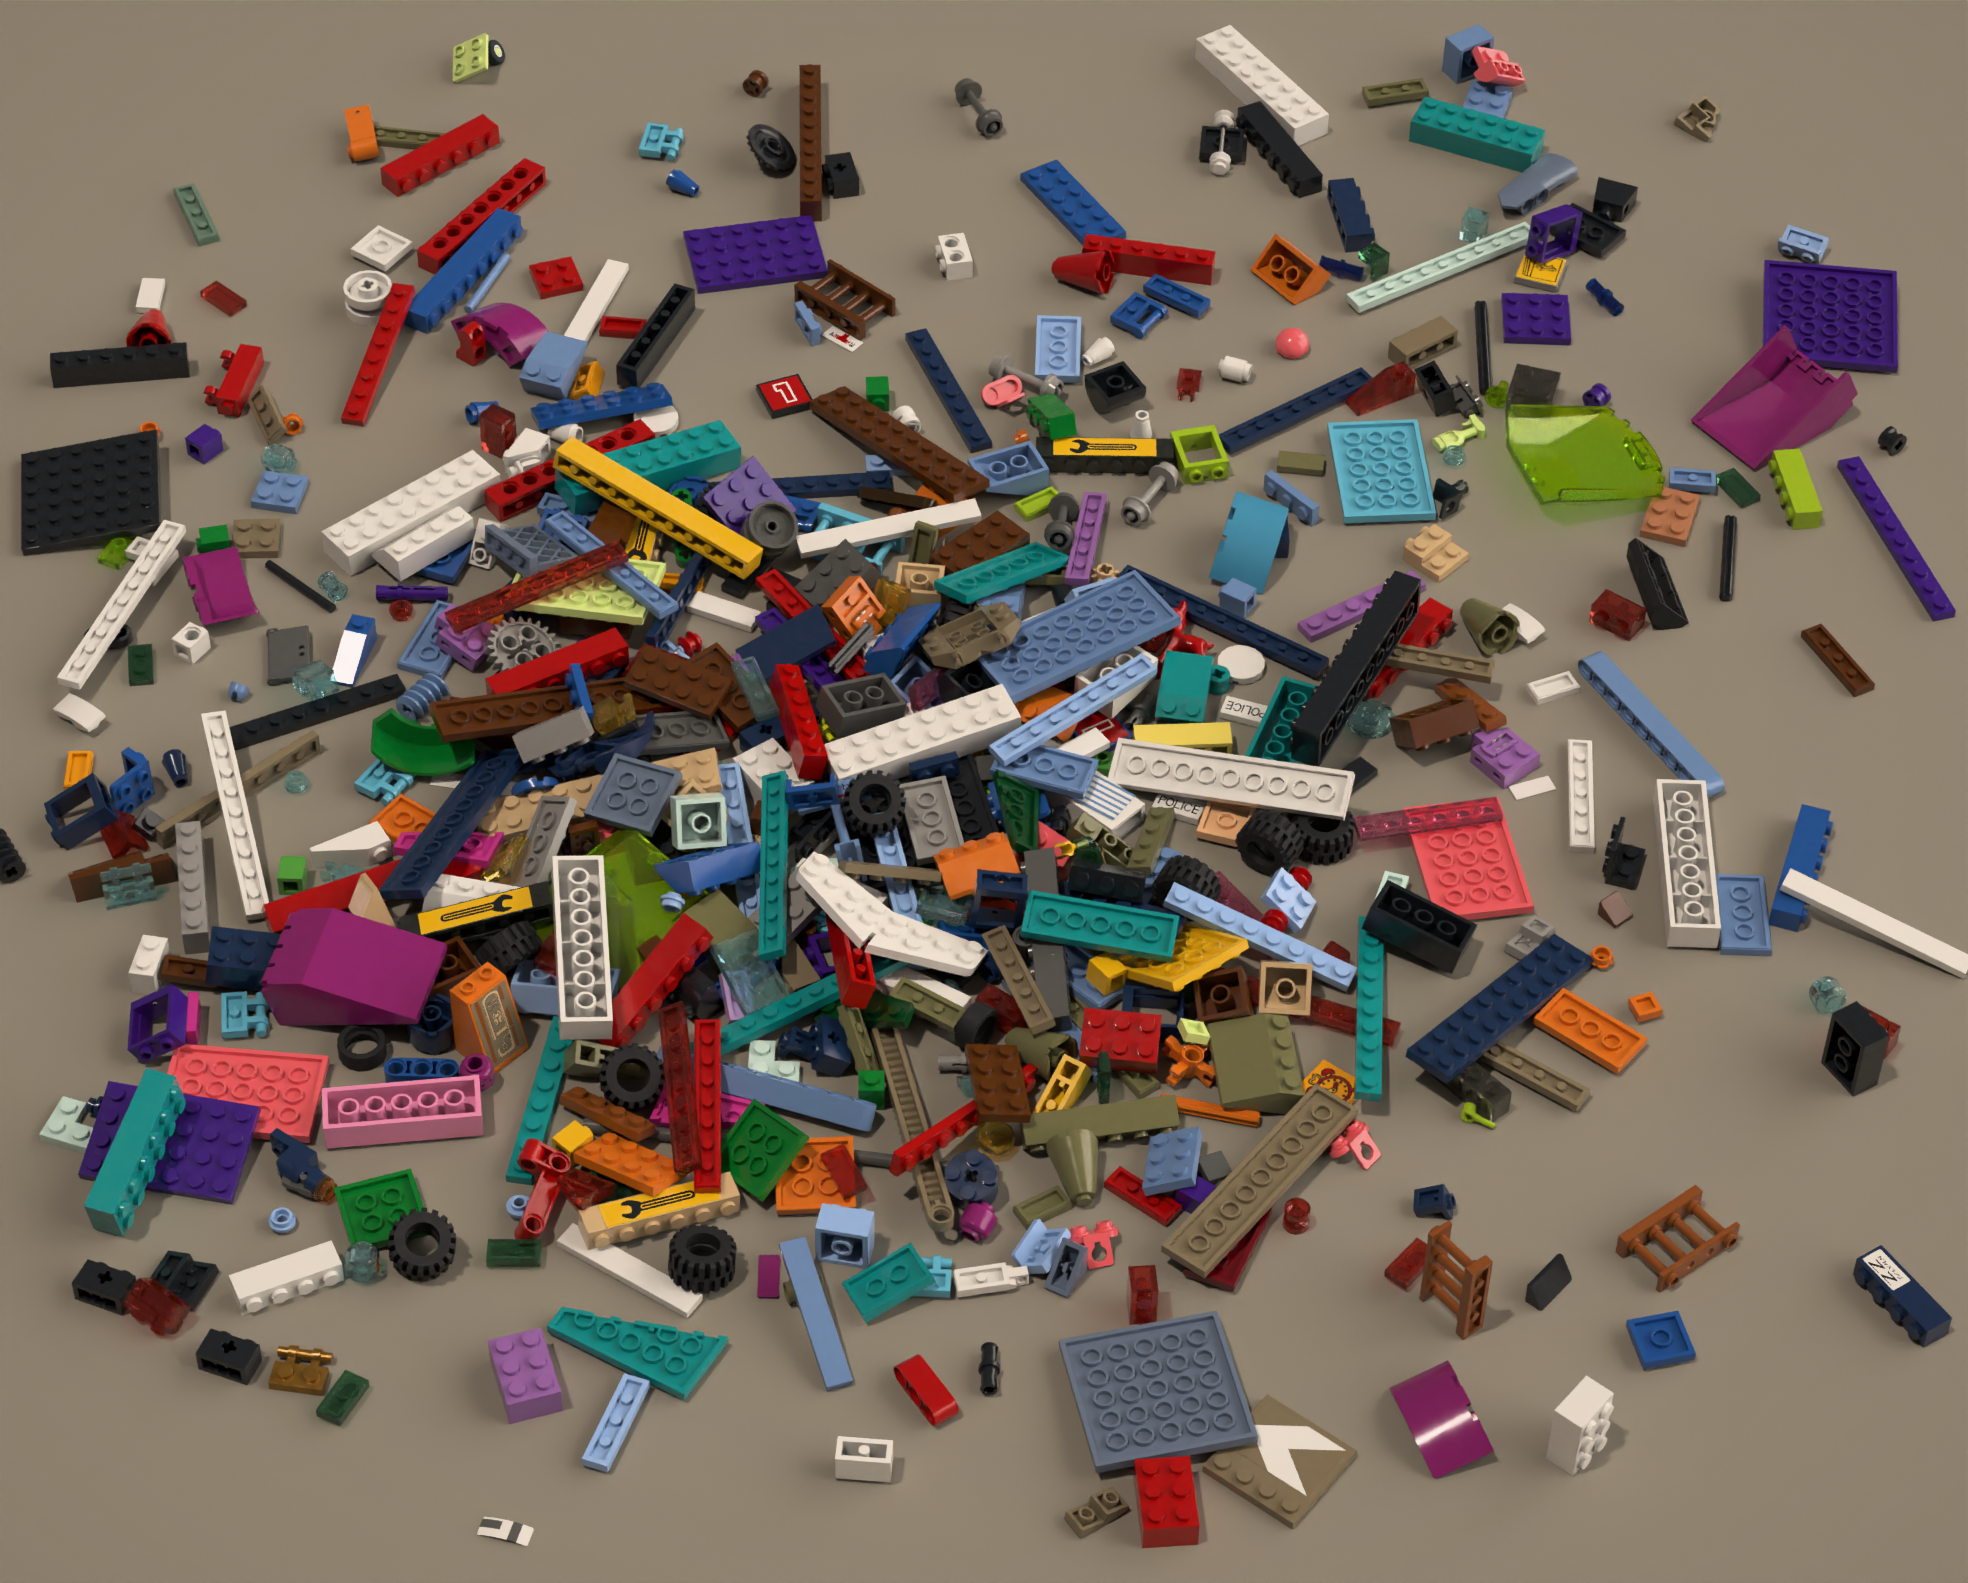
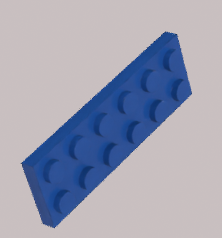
M1057 159L1020 173V180L1082 245L1084 244L1086 234L1126 238V231Z
M650 383L647 384V387L625 388V391L621 392L605 391L603 395L599 396L583 395L580 397L581 399L577 400L561 399L555 404L539 403L536 407L530 409L533 420L539 430L673 406L671 395L663 384Z

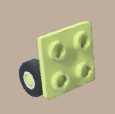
M483 33L454 46L453 81L458 83L487 70L488 63L492 66L503 63L505 52L501 44L496 40L488 41V35Z

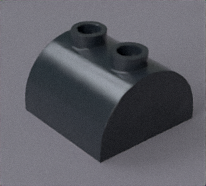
M1124 361L1086 374L1084 377L1088 398L1099 413H1108L1116 408L1129 405L1132 402L1143 399L1146 395V386Z
M974 660L960 668H950L940 677L938 690L943 703H947L996 685Z
M694 966L690 971L684 973L677 987L666 996V999L672 1004L679 1001L682 1004L681 1010L689 1018L696 1015L700 1019H711L725 1009L715 983Z

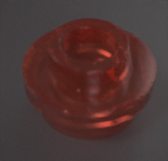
M397 600L389 606V613L396 621L408 620L413 612V606L407 600Z

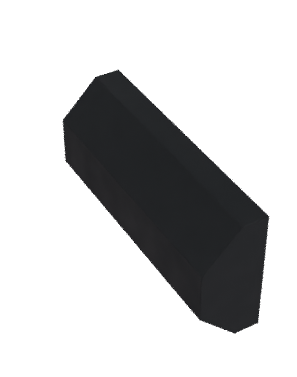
M1634 538L1628 543L1626 558L1651 623L1661 630L1684 627L1689 621L1664 557L1639 539Z

